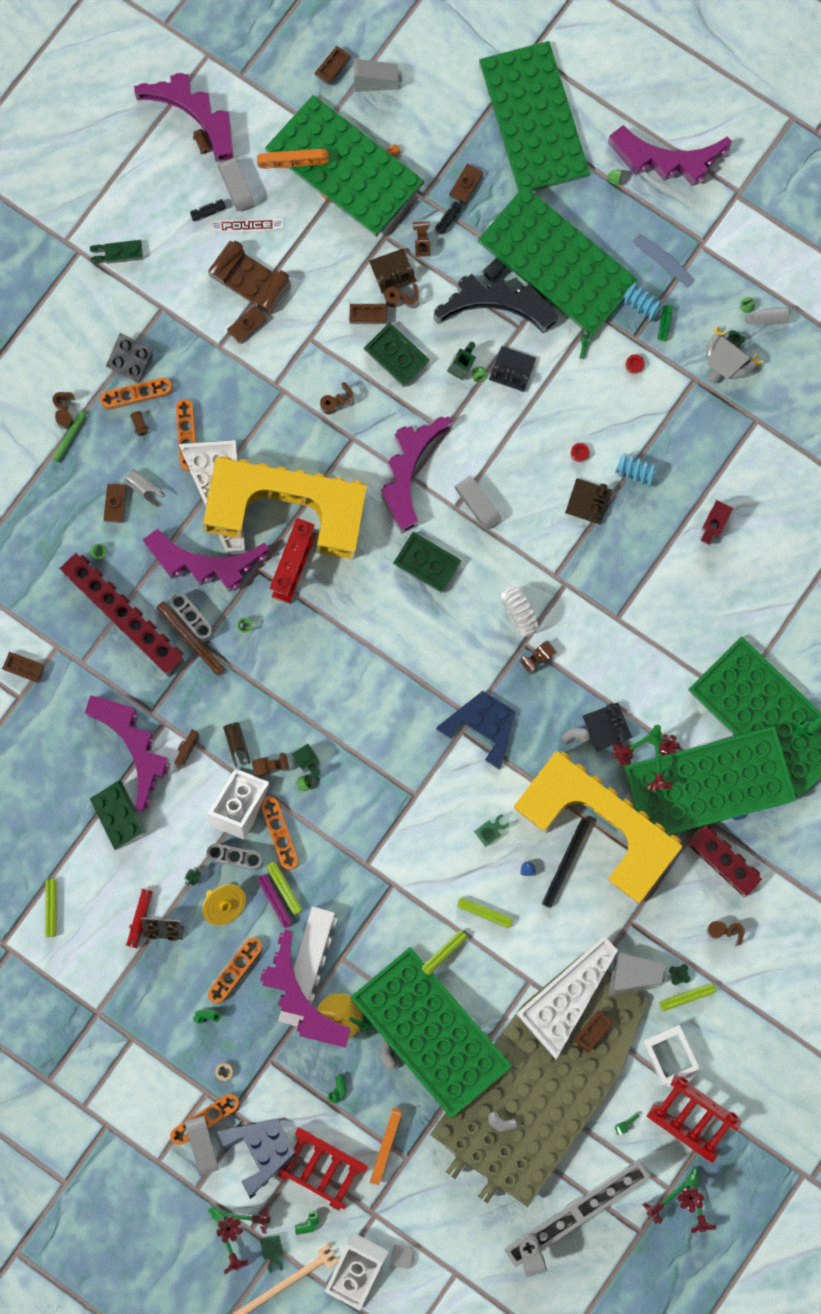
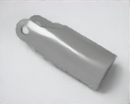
M777 307L751 312L745 317V322L758 325L789 323L788 307Z
M135 469L131 470L124 479L125 484L156 507H159L160 503L154 499L152 492L163 498L166 496L163 491Z

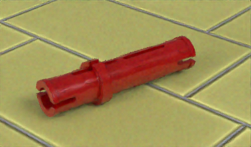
M141 889L133 922L129 925L130 932L125 946L131 947L133 941L132 948H138L141 932H143L141 917L146 918L153 891L148 890L147 892L146 889Z

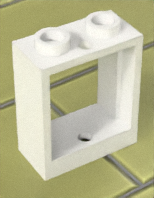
M676 1025L642 1041L661 1085L667 1084L668 1087L671 1086L670 1083L674 1075L665 1077L651 1046L677 1035L691 1067L676 1074L679 1077L685 1076L687 1079L696 1075L695 1071L700 1069L680 1025Z

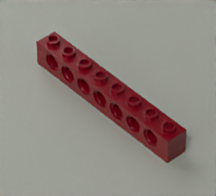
M75 553L59 568L61 572L169 677L184 662L182 657L184 653L177 646L173 648L169 644L170 640L163 633L159 635L155 631L157 627L150 620L146 622L142 618L144 614L137 607L133 609L128 604L130 600L124 594L119 595L115 591L117 588L110 581L106 583L102 579L104 575L96 567L92 569L88 565L90 561L83 554L79 556ZM81 571H88V575L85 578L79 577ZM96 583H100L101 589L98 591H93V585ZM108 597H115L112 604L105 603ZM121 610H128L126 617H119ZM134 623H141L142 626L139 630H132ZM152 635L155 637L153 643H145L148 636ZM161 649H168V654L165 657H160L159 651Z

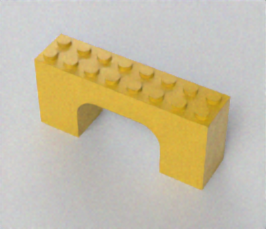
M227 456L216 457L203 521V532L241 539L248 506L258 499H272L308 506L318 514L320 530L315 553L353 560L367 485H363V482L355 480L346 482L340 477H333V479L325 478V475L318 473L309 475L302 470L288 471L287 468L281 466L271 468L265 463L255 465L250 464L248 460L240 459L239 461H234Z
M555 751L513 806L514 809L545 833H547L567 807L575 804L587 806L618 829L627 839L628 851L609 876L608 881L640 905L683 847L680 845L681 840L673 834L668 836L664 833L666 829L657 822L655 824L649 821L650 817L640 810L639 813L633 809L634 805L624 798L623 801L617 797L618 793L611 787L606 789L602 786L603 783L595 775L590 777L586 774L587 769L581 764L577 763L574 765L571 762V757L565 752L561 751L559 753Z

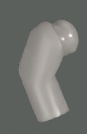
M577 727L570 729L560 736L565 744L574 738L580 739L583 743L590 740L589 731Z
M491 1112L488 1115L489 1125L499 1132L517 1129L515 1119L504 1121L496 1112Z

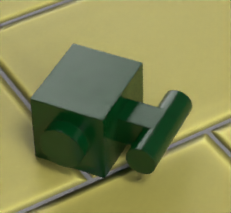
M469 342L464 350L460 348L457 351L446 372L463 381L476 359L471 354L476 346L474 342Z
M306 744L294 752L292 756L303 773L309 770L315 779H320L321 774L316 767V764L320 761L310 745Z

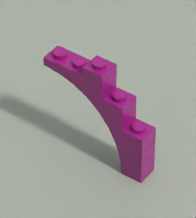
M176 73L175 75H170L171 82L169 83L160 81L157 84L141 83L134 86L137 100L167 103L190 115L207 133L213 147L216 162L234 157L229 112L219 110L211 113L209 93L196 92L191 94L188 74Z
M622 125L609 135L608 144L635 175L639 172L644 173L651 166L664 181L668 177L670 179L673 178L679 171L687 182L693 186L696 183H702L707 178L708 168L716 162L718 157H724L730 152L732 141L727 136L719 142L702 149L672 151L646 143Z
M443 416L439 417L429 426L422 425L417 428L416 432H414L412 426L408 428L404 426L396 431L397 433L394 434L395 441L402 455L396 454L388 461V468L396 483L389 482L385 484L383 489H381V495L401 534L418 526V519L411 500L413 472L427 446L440 434L452 428L449 416L445 418Z
M156 529L142 539L171 579L180 577L187 568L199 585L203 583L205 585L214 579L213 576L216 575L228 592L239 589L244 581L241 574L251 571L255 563L258 561L260 563L263 562L270 553L268 546L262 543L250 551L235 556H201L178 547L168 540L159 529Z
M90 695L85 714L113 729L123 739L131 752L138 776V795L135 809L138 812L144 813L145 809H149L152 798H149L151 790L154 791L157 785L155 778H164V775L169 773L171 766L168 763L169 759L148 752V749H152L155 739L152 738L153 735L150 732L132 727V724L135 725L138 719L137 710L134 707Z
M285 929L284 933L280 932L278 944L281 945L280 950L275 952L273 964H276L275 968L267 966L266 970L263 969L260 981H263V986L285 991V995L281 994L278 1004L281 1007V1011L303 1016V1020H299L297 1032H300V1037L346 1048L351 1028L335 1023L322 1015L302 993L295 978L292 965L291 946L293 931Z

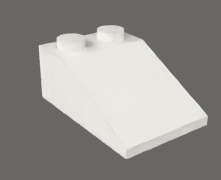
M235 769L207 813L210 826L245 839L254 824L269 787V782Z
M353 1233L324 1292L361 1310L389 1251Z

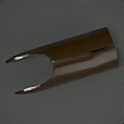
M234 722L223 726L235 767L237 768L235 751L237 750L245 753L247 762L250 764V757L240 723Z

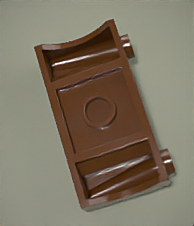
M236 240L227 243L208 270L210 277L269 315L273 312L281 296L291 287V282L288 279L289 275L282 270L272 272L246 255L243 245Z

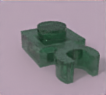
M502 814L497 816L495 823L492 824L488 820L474 831L485 848L501 836L498 832L499 830H505L509 827V822L505 825H500L499 820L503 818Z
M280 1235L260 1239L263 1259H270L268 1264L269 1273L273 1272V1264H278L280 1271H282L283 1263L278 1258V1256L284 1255Z

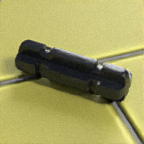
M223 199L215 201L216 203L214 204L212 202L199 207V210L194 209L190 211L192 220L197 221L200 217L204 218L217 213V210L222 211L226 209Z
M457 201L452 203L451 208L446 211L440 219L441 221L435 226V231L439 234H443L446 231V228L449 227L457 216L456 214L462 209V205Z

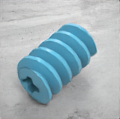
M635 282L622 298L625 299L624 304L628 305L631 303V309L637 307L638 314L643 312V317L649 316V322H653L663 306L660 307L661 300L654 302V295L648 298V291L642 294L643 287L636 290L637 283Z
M626 453L621 456L615 473L619 471V477L626 473L627 480L633 476V482L640 479V485L647 481L648 488H650L656 473L654 464L648 468L647 461L640 465L639 458L633 462V456H630L627 460Z

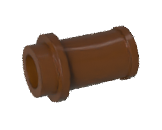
M203 129L194 131L192 137L193 140H196L200 154H206L211 151L206 138L207 133Z
M136 411L130 414L135 427V434L138 436L148 434L149 427L145 424L142 412Z

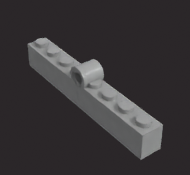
M640 1158L506 1246V1254L515 1267L523 1263L520 1243L525 1235H534L538 1239L540 1249L543 1250L649 1180L651 1177L650 1173ZM526 1242V1246L532 1249L533 1245Z

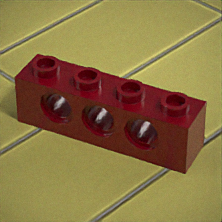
M704 825L687 845L745 898L762 880L760 872L753 866L750 868L745 863L746 859L739 853L735 854L727 841H721L716 836L717 832L710 826L707 828ZM707 842H713L716 845L714 852H710L707 849ZM722 855L730 858L729 865L722 864ZM736 869L744 871L745 876L743 879H739L736 876Z

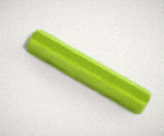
M275 862L268 864L266 868L293 915L301 913L303 909Z
M55 879L46 880L45 936L56 937L57 881Z
M460 898L457 907L506 928H510L513 919L464 898Z
M463 931L455 934L422 966V971L426 975H430L466 941L467 935Z
M711 983L660 1001L659 1005L662 1011H667L715 994L716 988Z

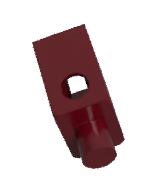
M718 500L715 501L701 529L705 531L700 539L701 542L711 545L714 537L719 538L733 510L732 507ZM712 522L718 524L716 529L710 526Z

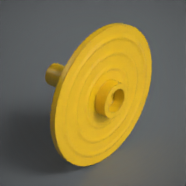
M233 884L220 886L213 891L208 890L202 913L205 920L212 925L228 924L242 913L246 904V895L239 886Z
M332 994L324 998L318 1005L317 1010L322 1015L335 1023L351 1028L348 1039L352 1038L359 1031L360 1027L350 1022L349 1018L353 1017L362 1021V1012L350 999V996L346 994Z

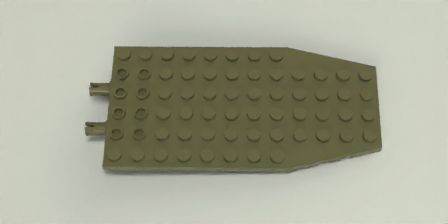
M573 961L562 972H560L549 983H547L542 989H540L529 1000H527L520 1007L517 1013L523 1007H525L532 999H534L541 991H543L550 983H552L558 976H560L567 968H569L575 961ZM606 970L556 1060L515 1014L494 1044L512 1065V1068L452 1120L445 1113L431 1132L430 1136L444 1145L456 1157L445 1171L448 1175L455 1169L451 1177L456 1180L465 1165H469L487 1179L488 1183L478 1194V1197L483 1199L486 1193H488L483 1200L487 1204L497 1189H501L528 1208L620 1076L648 999L639 992L615 996L608 995L612 975L609 970ZM600 1010L614 1023L592 1050L586 1053L573 1039L594 1014ZM491 1112H496L504 1121L515 1119L517 1129L499 1132L489 1125L488 1115Z

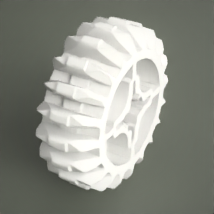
M514 586L502 592L503 606L519 635L525 637L537 631L538 622L520 588Z

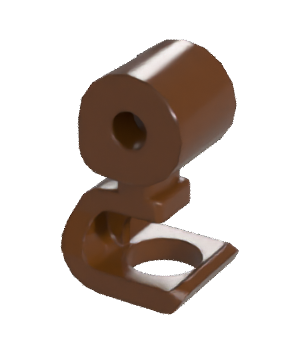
M430 221L413 222V230H417V239L415 240L416 257L431 256L430 239H427Z
M413 283L415 294L413 300L409 299L407 291L401 294L397 288L390 287L384 293L385 303L387 306L395 308L404 302L407 307L416 308L419 305L417 284Z
M341 383L342 389L349 396L347 399L340 396L339 393L336 397L325 395L321 398L320 407L324 414L331 415L337 412L340 403L345 407L353 405L354 395L347 383Z
M57 392L52 398L55 407L58 409L55 413V420L61 429H70L74 422L73 417L67 411L69 409L68 404H62L60 400L75 401L76 399L72 392Z
M547 640L535 649V654L530 658L524 655L519 662L529 674H532L539 662L546 663L557 651Z
M284 752L279 754L278 760H269L265 757L251 761L255 777L270 775L272 770L290 771L287 754Z
M713 921L707 927V934L712 939H718L723 935L730 938L732 933L737 930L739 934L735 944L736 947L742 944L745 929L740 923L731 924L727 928L725 923Z

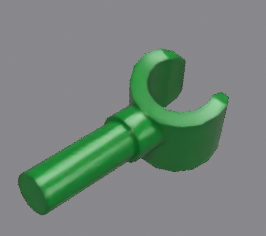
M584 331L581 334L582 348L580 359H584L587 345L592 340V333L588 339L584 338Z
M353 1017L349 1018L350 1022L360 1027V1031L371 1035L368 1032L369 1027L373 1026L370 1022L366 1020L359 1021Z
M637 1112L629 1119L615 1125L617 1135L628 1132L626 1126L639 1117Z

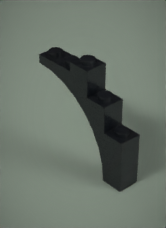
M472 273L468 277L466 275L458 281L457 291L459 293L452 294L447 303L437 306L433 317L436 323L440 324L449 317L463 311L493 308L521 316L542 333H545L558 321V315L530 283L525 287L521 286L514 294L501 278L498 281H492L486 287L487 289H485Z

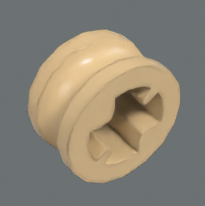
M220 1063L216 1067L215 1075L219 1080L227 1081L233 1075V1068L228 1063ZM220 1067L229 1068L230 1073H227L229 1076L219 1075Z

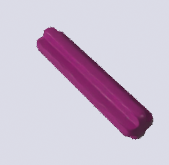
M264 874L258 877L257 880L284 928L291 926L293 922L268 876Z

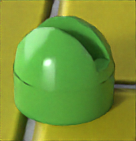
M610 171L608 174L609 182L619 186L622 171Z
M745 297L741 300V311L750 313L754 310L755 301L753 298Z
M477 366L472 371L474 382H482L488 378L484 367Z
M94 544L90 548L89 553L94 559H102L106 555V548L102 544Z
M244 617L237 622V628L242 633H247L252 629L253 624L249 618ZM240 623H250V626L240 627Z
M308 775L301 776L296 781V784L299 786L297 789L300 791H308L313 787L312 780Z

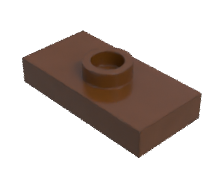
M336 46L315 71V76L327 85H330L351 60V55Z
M467 163L450 191L449 196L466 204L481 179L483 171Z
M350 304L349 324H387V304Z
M253 306L233 323L227 331L241 344L268 320L256 306Z
M107 484L104 522L123 523L126 485Z
M12 652L8 653L2 670L36 683H39L45 669L44 664Z
M191 729L186 741H182L178 747L179 754L174 764L181 769L184 767L200 737L199 733Z
M598 1010L573 1041L586 1053H589L614 1022Z

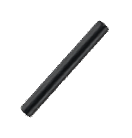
M581 818L542 901L543 906L547 908L552 907L589 828V820Z

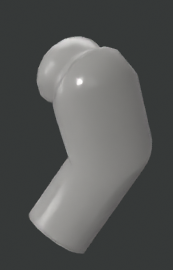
M383 1041L380 1060L387 1069L396 1070L399 1067V1061L390 1054V1045Z

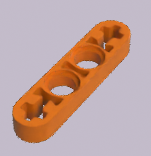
M325 149L271 152L257 155V166L262 169L324 165L329 162V152Z
M159 378L109 390L101 395L100 402L105 409L112 410L166 397L172 392V384L167 378ZM162 383L168 386L166 391H162L160 388ZM152 385H155L157 391L156 394H154V389ZM144 387H148L151 390L147 396L140 394L141 389ZM124 392H131L132 398L126 401L122 399V395ZM116 394H118V397H119V399H120V401H121V402H119V403H118V401H117V399H116V398H117V397H116ZM107 397L114 399L111 401V404L104 402L107 400Z
M182 399L176 404L178 444H182L185 440L196 443L193 406L189 400ZM184 404L189 408L186 410L187 417L183 416V411L180 409ZM189 422L191 424L190 430L183 431L181 424ZM179 447L181 468L186 472H190L187 465L184 464L186 461Z
M268 797L261 804L265 820L281 865L286 870H293L298 865L297 854L277 800ZM269 801L272 804H276L273 807L274 813L279 812V815L272 816L270 819L267 817L271 816L270 810L265 809ZM275 819H279L282 822V827L279 830H274L271 827V823ZM282 837L287 838L289 841L286 848H280L277 844L278 840ZM292 848V852H288L290 858H295L292 866L284 864L287 858L285 853L281 856L280 852H286Z
M249 938L208 992V997L212 1002H223L260 954L262 944L258 939ZM250 942H257L258 944L256 946L258 950H253L249 954L253 956L250 960L247 955L242 954V951L245 950L246 952H248V950L250 949L248 944ZM239 957H244L247 960L244 968L236 966V960ZM225 974H234L235 980L232 984L224 982ZM221 981V983L229 989L227 991L225 989L221 991V999H214V994L212 992L214 990L218 991L221 988V986L218 985V983Z
M233 1094L225 1095L188 1120L204 1116L208 1129L236 1111L239 1107V1099ZM227 1098L230 1100L235 1099L234 1108H225L226 1114L223 1115L222 1109L217 1104L221 1102V1106L227 1103ZM211 1108H215L219 1112V1116L215 1120H211L208 1117V1111ZM185 1122L174 1128L170 1134L171 1141L176 1145H182L189 1141L188 1133L183 1136V1141L180 1139L175 1140L174 1138L177 1135V1130L179 1132L186 1130L184 1128Z
M394 1107L392 1109L369 1183L378 1186L380 1184L403 1111Z

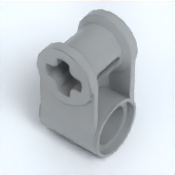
M531 1234L525 1235L521 1239L520 1252L526 1276L530 1277L547 1272L538 1239ZM526 1242L533 1245L532 1249L526 1246Z

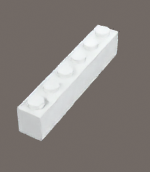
M313 906L294 965L295 978L302 993L311 1005L315 998V994H312L314 986L318 987L321 975H318L319 968H323L326 961V956H323L325 948L329 949L332 937H329L331 929L335 930L338 920L334 918L335 913ZM281 1011L278 1021L297 1027L299 1020H303V1016Z

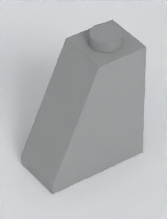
M353 59L355 92L399 89V83L402 82V71H398V64Z
M619 952L614 958L608 995L615 996L657 988L665 981V964Z

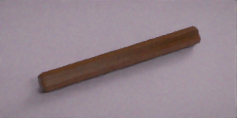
M164 601L157 606V610L213 672L220 676L225 671V668Z

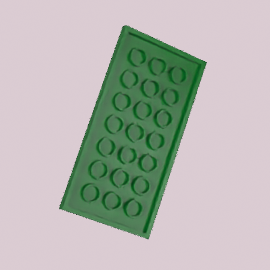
M546 41L479 59L480 68L518 192L524 185L531 191H536L589 177V167L550 42Z
M314 95L308 99L265 147L268 153L313 149L327 150L329 152V162L327 164L287 168L319 193L325 195L328 200L376 237L425 183L416 173Z
M525 185L477 240L480 245L526 283H530L538 293L589 335L592 333V336L623 300L622 298L627 290L635 282H638L634 275Z
M741 636L688 691L734 736L775 726L795 796L800 798L821 777V728L814 734H806L798 730L797 724L800 720L813 722L819 715L821 716V712Z
M775 726L661 756L660 763L663 780L671 781L672 789L660 790L659 788L658 791L647 790L649 782L655 781V773H657L656 758L624 766L636 811L638 813L640 810L650 817L649 821L655 824L657 822L666 829L664 833L667 835L797 801Z
M409 947L355 992L350 999L452 1120L512 1068V1065L433 973L426 975L422 971V966L425 963Z

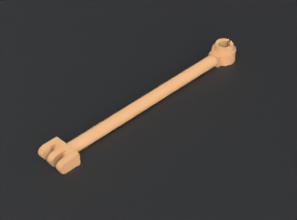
M328 1243L317 1250L320 1257L233 1314H248L325 1263L327 1268L337 1263L339 1258L336 1257L330 1261L329 1258L335 1252L332 1250L328 1254L325 1253L331 1247Z

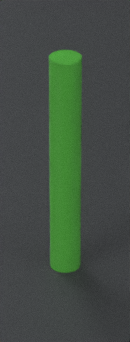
M79 412L52 460L59 463L86 417V413Z

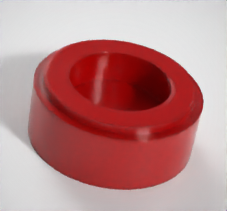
M637 354L630 355L625 363L626 370L631 374L640 373L644 368V359Z
M576 443L572 446L570 455L575 462L582 463L588 459L590 451L586 444Z

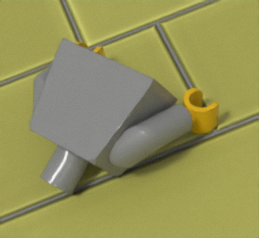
M719 326L716 327L714 335L707 343L706 348L707 364L713 368L707 376L709 380L716 384L722 375L727 379H737L747 375L755 367L762 364L763 359L760 362L755 359L758 353L751 358L725 338L726 330L724 333H719Z

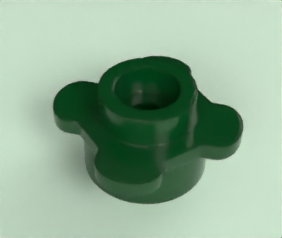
M731 330L727 340L740 349L741 344L745 342V337L735 330Z
M194 867L188 870L184 877L186 879L185 884L196 885L202 874L198 871V868Z
M686 964L669 968L673 985L690 982V976H688L687 971L688 966Z

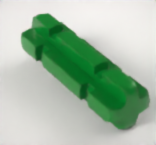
M664 305L659 326L660 331L657 337L659 341H667L671 315L673 313V306Z

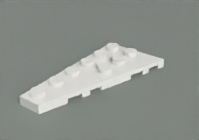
M236 440L179 444L205 507L207 505L215 458L227 456L231 460L237 461ZM243 529L241 539L218 535L226 553L245 552Z
M605 936L516 1014L555 1060L618 951Z

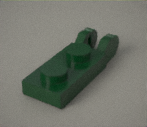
M141 240L107 243L104 245L98 244L90 247V252L92 253L105 252V256H93L91 258L93 264L143 260Z

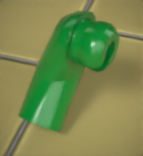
M316 1211L310 1212L304 1224L295 1225L296 1235L314 1232L320 1223V1215Z

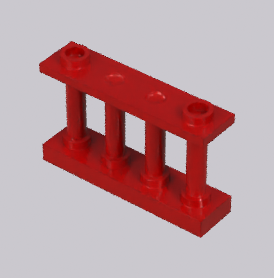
M296 518L269 588L273 590L272 598L287 604L291 603L317 535L315 532H312L315 524Z
M675 1074L670 1083L674 1087L661 1106L653 1103L646 1117L713 1163L720 1150L717 1148L718 1143L730 1128L737 1132L742 1120L734 1112H729L689 1084L686 1078ZM681 1092L690 1098V1101L678 1117H673L667 1110ZM698 1104L707 1112L695 1128L690 1129L683 1122ZM715 1116L724 1123L713 1138L707 1141L700 1136V1133L712 1117Z
M298 1127L294 1135L298 1136L296 1139L297 1143L293 1148L296 1156L277 1173V1176L285 1181L289 1178L330 1201L329 1206L339 1211L342 1208L345 1210L347 1205L342 1203L347 1191L356 1175H359L360 1172L365 1173L368 1165ZM309 1142L315 1146V1152L303 1174L298 1178L289 1172L304 1145H307ZM326 1152L332 1155V1162L318 1188L307 1183L321 1155H324ZM344 1162L350 1166V1171L334 1198L326 1194L325 1190L339 1164L342 1165Z

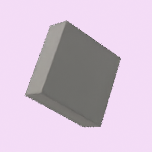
M394 1245L390 1266L410 1269L413 1248Z

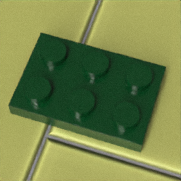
M390 322L363 348L369 356L403 387L430 362V359Z
M412 532L393 565L438 592L443 593L462 560L417 533Z
M122 780L116 781L90 798L114 850L122 848L146 833Z

